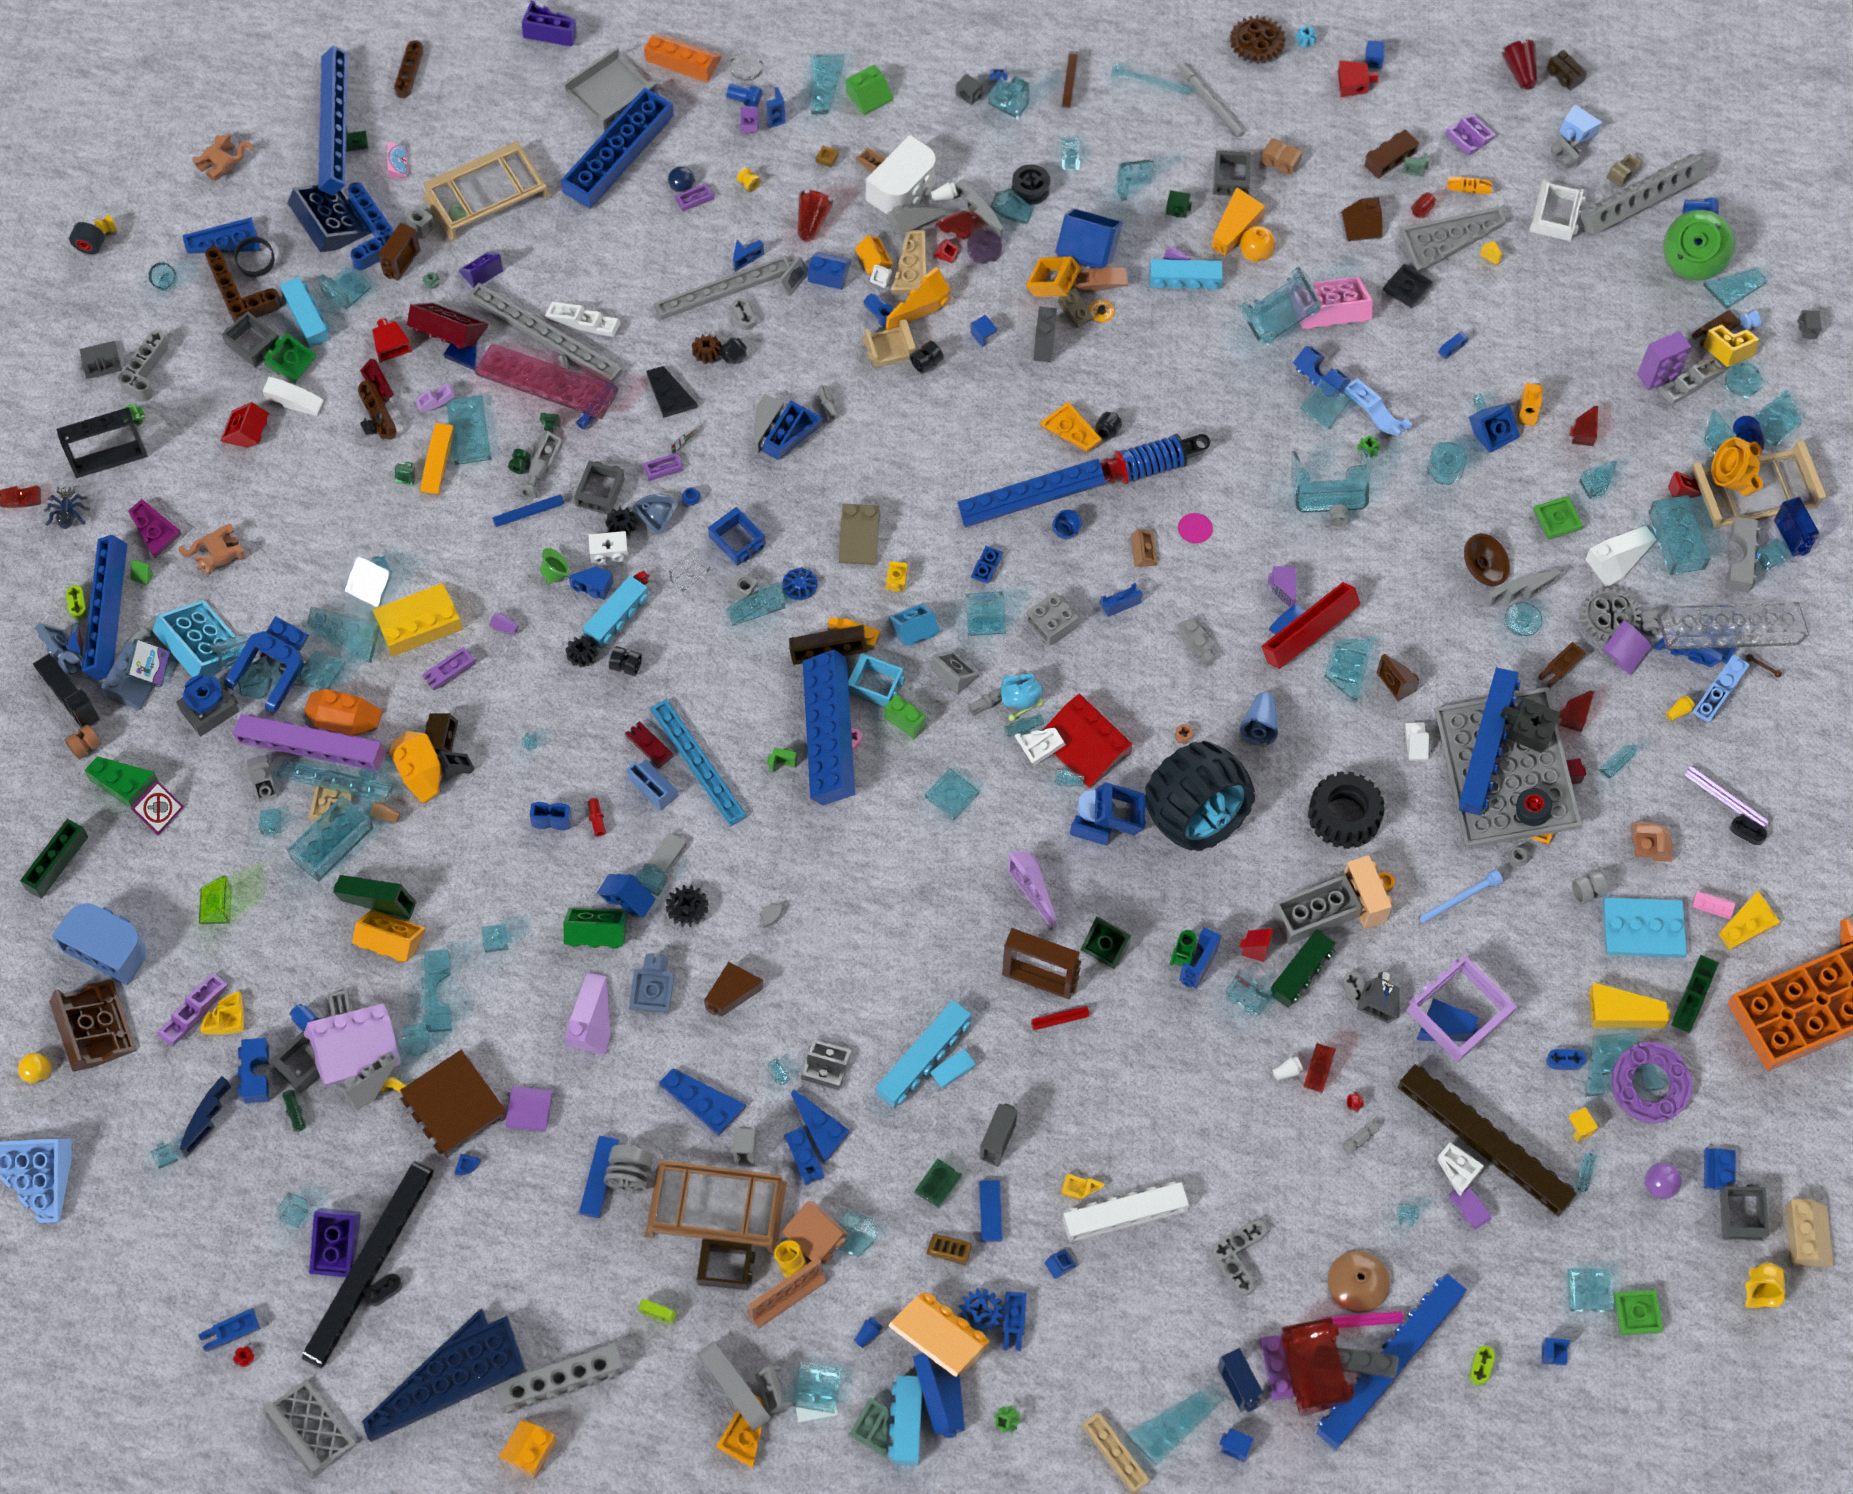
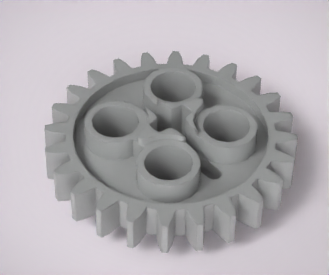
M1606 587L1603 592L1599 588L1597 593L1592 591L1590 595H1586L1585 600L1581 604L1579 610L1581 613L1579 619L1583 620L1581 626H1587L1585 632H1592L1590 637L1598 636L1597 641L1603 638L1606 644L1620 626L1618 622L1622 623L1625 620L1638 630L1641 618H1639L1641 612L1638 611L1639 605H1633L1635 599L1629 600L1630 594L1624 596L1623 590L1618 593L1615 587L1612 591Z

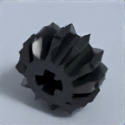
M620 506L619 510L612 509V513H607L605 523L609 533L626 531V534L630 536L631 531L636 530L637 518L633 511H629L628 507L622 510Z
M583 635L581 639L574 637V642L569 641L568 647L565 649L567 660L571 661L573 666L579 664V667L582 668L583 664H586L589 667L590 662H595V656L598 655L596 643L592 642L590 637L585 639Z

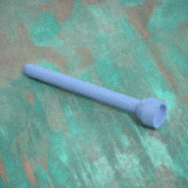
M1496 869L1492 870L1487 874L1485 880L1420 916V921L1425 923L1488 886L1496 887L1503 883L1502 876Z

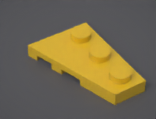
M1757 891L1720 931L1719 936L1728 949L1732 950L1778 926L1780 921L1759 891Z

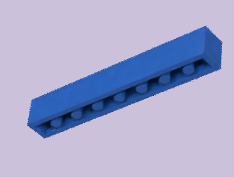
M112 534L99 538L97 542L82 672L98 681L107 678L114 665L127 543Z
M1498 667L1495 669L1460 797L1459 811L1482 816L1483 809L1487 810L1489 798L1486 797L1488 792H1492L1494 781H1491L1492 775L1496 776L1499 765L1496 764V760L1501 758L1503 747H1500L1501 741L1506 740L1508 730H1505L1506 724H1509V721L1500 717L1504 706L1515 707L1517 697L1514 696L1515 690L1519 691L1521 680L1518 679L1519 672Z

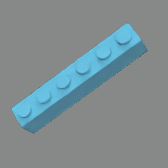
M952 1000L876 1086V1095L893 1108L898 1104L902 1105L908 1097V1092L918 1087L922 1076H927L933 1069L932 1065L945 1056V1050L949 1046L952 1047L956 1044L959 1034L969 1029L972 1024L971 1014Z

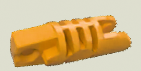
M1448 177L1447 189L1461 193L1468 192L1470 194L1488 195L1492 193V182L1479 178Z

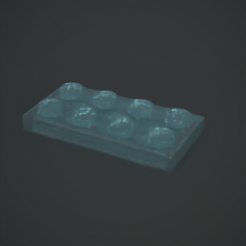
M482 395L448 401L446 405L449 425H454L452 448L455 465L492 460Z

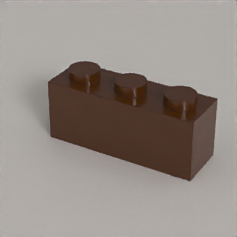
M1406 129L1400 133L1398 132L1387 142L1381 143L1375 150L1369 151L1366 155L1364 166L1379 179L1403 163L1405 157L1410 158L1415 155L1419 142Z

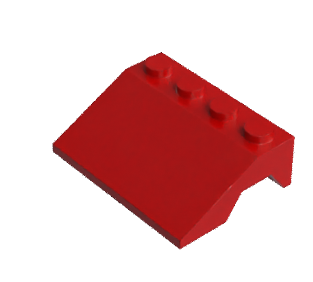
M1080 693L1070 700L1042 730L1055 728L1066 745L1053 754L1089 789L1108 773L1112 765L1123 756H1129L1132 751L1133 744Z

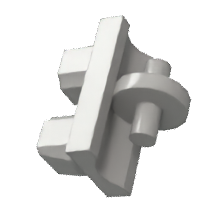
M1560 135L1556 138V143L1550 147V152L1554 157L1561 153L1564 155L1560 159V163L1565 169L1572 165L1576 168L1580 164L1578 160L1580 158L1579 154L1582 151L1579 148L1582 144L1579 140L1574 142L1572 140L1566 141Z

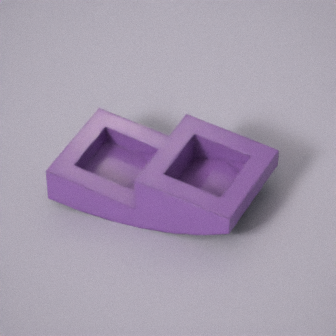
M1469 1187L1461 1196L1457 1194L1456 1190L1449 1193L1451 1201L1462 1211V1217L1474 1230L1491 1220L1490 1214Z

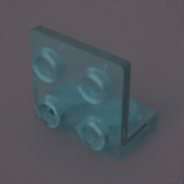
M345 267L333 278H328L324 274L318 278L321 291L346 310L371 289L369 283L348 267Z

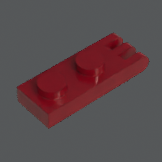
M370 358L360 372L365 381L375 384L386 405L390 398L394 396V393L376 359Z
M639 721L636 725L640 730L632 726L630 730L634 735L629 731H626L624 734L660 769L674 757L673 753Z

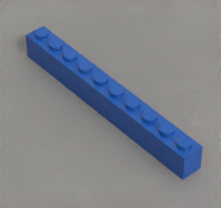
M334 45L321 56L318 189L332 196L345 186L348 53Z
M1446 1274L1443 1279L1439 1277L1432 1285L1435 1289L1431 1294L1426 1292L1421 1298L1420 1302L1422 1305L1418 1309L1414 1307L1407 1315L1409 1318L1407 1323H1401L1394 1331L1397 1335L1393 1339L1388 1338L1382 1345L1384 1349L1382 1354L1397 1355L1399 1358L1395 1378L1466 1293L1467 1289L1449 1274ZM1358 1374L1356 1377L1358 1382L1354 1386L1350 1384L1343 1393L1345 1395L1344 1399L1341 1402L1337 1400L1330 1408L1332 1413L1327 1418L1324 1415L1318 1422L1317 1426L1319 1429L1316 1434L1337 1450L1395 1380L1394 1378Z

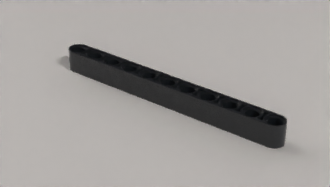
M416 1161L410 1165L302 1354V1360L318 1368L325 1366L363 1300L366 1289L371 1286L428 1186L434 1173L433 1169Z

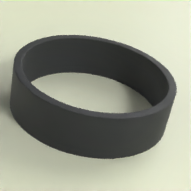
M248 237L240 241L236 246L234 260L237 268L244 275L260 277L272 269L275 255L271 245L265 239ZM255 242L266 245L271 250V260L264 269L247 271L238 264V254L245 245Z

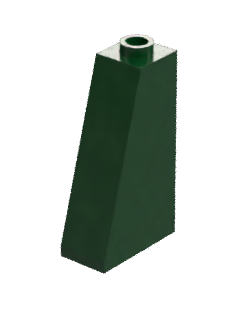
M340 875L333 890V893L343 902L405 919L411 918L417 903L401 884Z

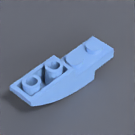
M1733 654L1692 713L1709 723L1734 690L1750 664Z

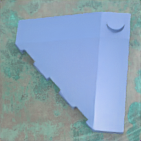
M72 1139L0 1142V1173L2 1174L0 1179L8 1188L13 1187L19 1193L17 1198L26 1208L31 1207L37 1214L35 1218L39 1223L60 1222L72 1160Z

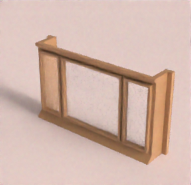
M660 1160V1166L657 1165L645 1237L654 1238V1233L744 1243L767 1247L768 1253H774L778 1244L787 1182L783 1181L782 1175Z

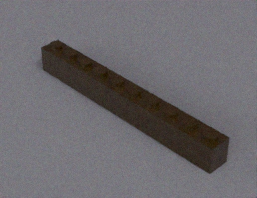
M1414 1064L1400 1080L1397 1086L1399 1090L1556 1216L1559 1217L1573 1201L1577 1193L1570 1184L1562 1182L1554 1171L1547 1170L1542 1166L1539 1159L1531 1157L1521 1145L1512 1142L1505 1132L1497 1130L1490 1120L1478 1115L1477 1111L1472 1106L1463 1103L1456 1093L1448 1091L1438 1079H1433L1426 1069Z

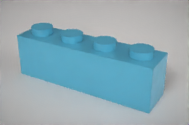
M1151 259L1150 287L1221 289L1222 261Z
M296 277L279 284L282 295L309 348L328 341L329 327L326 322H322V313L320 309L315 308L316 302L313 296L308 295L310 291L306 282L302 283L300 277Z
M629 576L582 628L584 637L586 639L590 637L592 642H595L601 649L605 644L608 645L612 641L613 635L617 631H621L625 622L636 614L639 606L647 602L649 598L648 588L632 576Z
M897 1375V1382H892V1395H896V1403H891V1416H895V1423L890 1424V1437H894L893 1445H889V1458H893V1465L918 1466L922 1388L918 1376Z

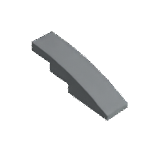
M960 180L956 184L957 195L965 200V208L974 214L973 222L1001 241L1003 228L994 212L974 189L963 180Z
M1714 356L1693 366L1689 372L1678 376L1673 383L1662 387L1660 393L1672 405L1711 382L1726 371L1727 367Z
M1557 570L1537 573L1503 584L1488 592L1485 603L1490 607L1504 598L1509 604L1522 595L1529 600L1558 581L1560 572Z

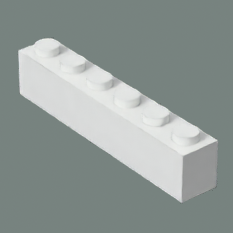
M1170 1182L1162 1188L1156 1189V1187H1151L1139 1194L1131 1192L1120 1199L1112 1197L1104 1203L1097 1204V1202L1087 1204L1085 1208H1070L1066 1210V1213H1063L1062 1220L1068 1240L1073 1242L1188 1211L1189 1204L1182 1182L1177 1184L1176 1182Z

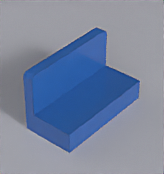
M778 87L774 88L775 99L766 101L767 124L769 128L786 123L785 101Z
M1078 815L1075 816L1070 829V835L1105 846H1107L1112 829L1095 825V822H1088Z

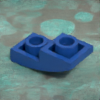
M985 545L971 578L989 584L1003 552Z
M1296 604L1293 605L1270 626L1269 630L1276 635L1303 614L1305 610Z

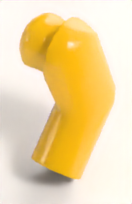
M388 1077L380 1092H384L386 1088L392 1087L401 1094L400 1090L407 1085L395 1077Z

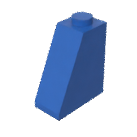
M1433 998L1427 1015L1452 1041H1467L1471 1035L1477 1032L1479 1025L1476 1022L1479 1017ZM1421 1027L1417 1040L1435 1041L1429 1035V1033L1423 1027Z

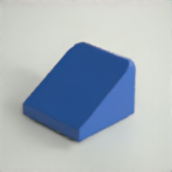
M1066 1249L1050 1255L1045 1261V1265L1054 1279L1061 1277L1076 1267Z

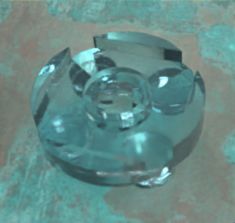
M1746 362L1741 363V365L1734 364L1726 373L1725 388L1738 396L1750 398L1759 391L1763 379L1759 374V369L1754 365ZM1745 377L1747 382H1743L1740 379Z

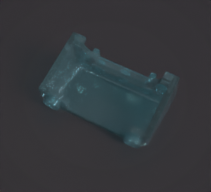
M1299 266L1291 271L1293 278H1287L1288 283L1261 301L1254 300L1255 304L1248 305L1245 302L1239 306L1259 343L1271 344L1276 337L1308 316L1320 311L1322 304L1308 274Z

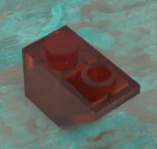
M962 210L936 222L935 226L939 227L942 232H952L956 234V237L966 239L973 236L979 216Z
M1316 1043L1303 1085L1304 1088L1323 1093L1335 1054V1048Z

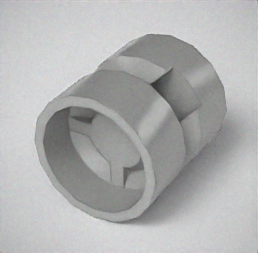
M1601 872L1588 875V878L1581 877L1572 881L1574 896L1580 904L1592 901L1593 897L1598 899L1608 895V885Z

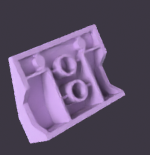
M384 1003L307 1023L304 1036L310 1039L315 1052L316 1067L324 1086L345 1081L350 1076L363 1075L361 1072L363 1067L371 1065L382 1054L388 1052L393 1053L399 1059L395 1067L401 1065L391 1020Z

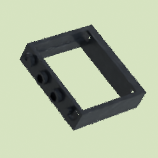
M129 407L56 429L60 444L76 479L148 457L144 442ZM130 425L136 439L132 442L79 458H75L69 445L72 442ZM82 467L83 470L77 472V468Z

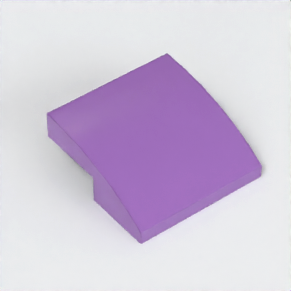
M1473 113L1461 118L1459 124L1447 128L1445 132L1468 156L1487 145L1496 136Z
M1624 620L1602 648V651L1613 658L1617 666L1631 674L1652 645L1638 630Z
M512 1087L505 1127L546 1132L549 1109L553 1097L552 1090Z

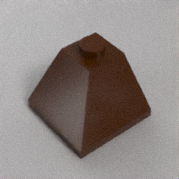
M1379 197L1361 198L1342 210L1341 214L1347 241L1382 238V210Z
M1386 654L1381 655L1376 673L1397 701L1416 692L1419 686L1417 675Z

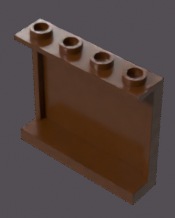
M462 1049L400 1090L403 1096L400 1100L406 1108L410 1107L413 1113L411 1115L416 1123H422L424 1126L422 1131L426 1137L434 1140V1148L439 1155L443 1153L446 1158H449L448 1153L488 1125L497 1119H500L502 1122L507 1117L505 1108Z

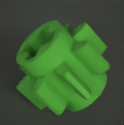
M135 404L127 405L125 408H130L136 425L140 426L143 423L142 419L146 418L142 407H137Z
M1368 435L1365 439H1360L1357 450L1361 451V457L1370 459L1373 456L1377 457L1381 445L1377 444V438Z
M1012 1405L1007 1408L1005 1406L999 1408V1413L994 1416L996 1427L1002 1430L1003 1433L1008 1430L1012 1433L1018 1429L1017 1425L1021 1423L1020 1412L1014 1409Z

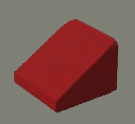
M945 239L939 243L933 256L953 263L959 248Z

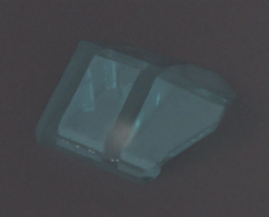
M267 656L251 663L244 677L241 676L238 682L241 695L257 699L268 695L273 678Z
M847 1209L840 1226L849 1235L845 1238L847 1240L846 1243L838 1250L860 1257L863 1252L874 1244L877 1229L872 1217Z

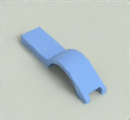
M1358 378L1350 382L1343 390L1345 394L1368 412L1374 424L1383 432L1400 436L1404 430L1412 427V423L1406 418L1403 421H1399L1391 416L1384 406L1382 398Z

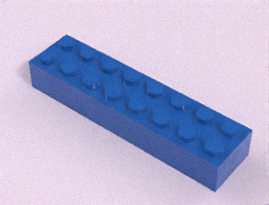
M644 87L561 179L562 192L591 209L674 117L673 103Z
M831 650L803 661L810 798L823 806L855 795L847 658L836 650Z

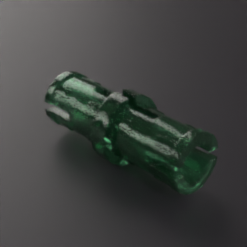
M288 1090L283 1092L282 1097L287 1109L286 1114L291 1120L294 1132L304 1130L306 1124L303 1120L302 1107L297 1102L295 1091Z

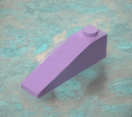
M1027 850L1010 853L1008 855L1007 871L1049 926L1055 929L1057 919L1038 866V860L1034 855H1030Z
M587 972L568 1024L565 1041L567 1047L606 1054L611 1037L607 978L603 975Z

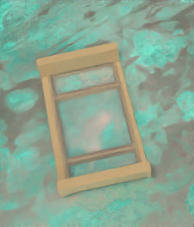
M519 141L423 182L426 192L423 194V197L450 242L457 240L456 229L536 193L541 192L545 199L552 197L547 186L521 148Z
M1804 440L1796 442L1793 450L1758 457L1757 459L1760 462L1758 476L1763 481V487L1747 497L1741 495L1738 491L1716 485L1712 479L1711 467L1702 468L1700 462L1693 463L1694 469L1691 474L1695 476L1712 520L1713 528L1730 526L1735 517L1759 520L1818 507L1821 500L1827 496Z

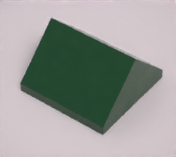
M1096 916L1080 950L1115 969L1130 946L1131 935Z

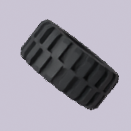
M1337 772L1336 776L1330 774L1326 780L1322 779L1318 783V787H1315L1308 810L1310 826L1313 829L1315 828L1314 833L1318 837H1323L1322 841L1327 844L1328 842L1333 843V847L1338 848L1339 845L1343 846L1344 849H1350L1352 845L1354 848L1360 847L1362 842L1363 844L1368 843L1380 828L1385 811L1384 798L1380 796L1381 791L1379 788H1374L1375 783L1371 780H1365V776L1361 774L1359 776L1354 775L1355 772H1348V774ZM1337 799H1349L1361 807L1364 816L1357 821H1343L1332 814L1328 805Z

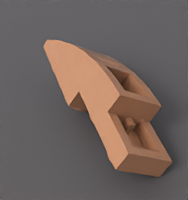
M1126 268L1081 269L1071 289L1075 287L1078 292L1093 289L1094 292L1128 286Z

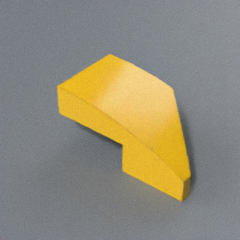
M1067 1173L1060 1194L1081 1200L1100 1190L1105 1184L1090 1178L1085 1180Z

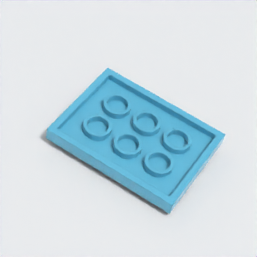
M1603 899L1606 955L1686 957L1682 900Z

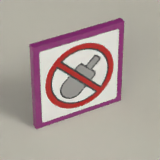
M156 780L130 809L153 832L159 835L184 806Z

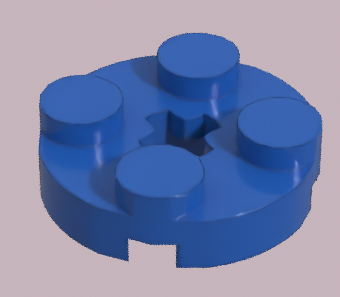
M194 676L184 686L183 699L186 705L199 714L214 709L223 700L221 685L212 676ZM201 690L203 692L208 691L205 696H199Z

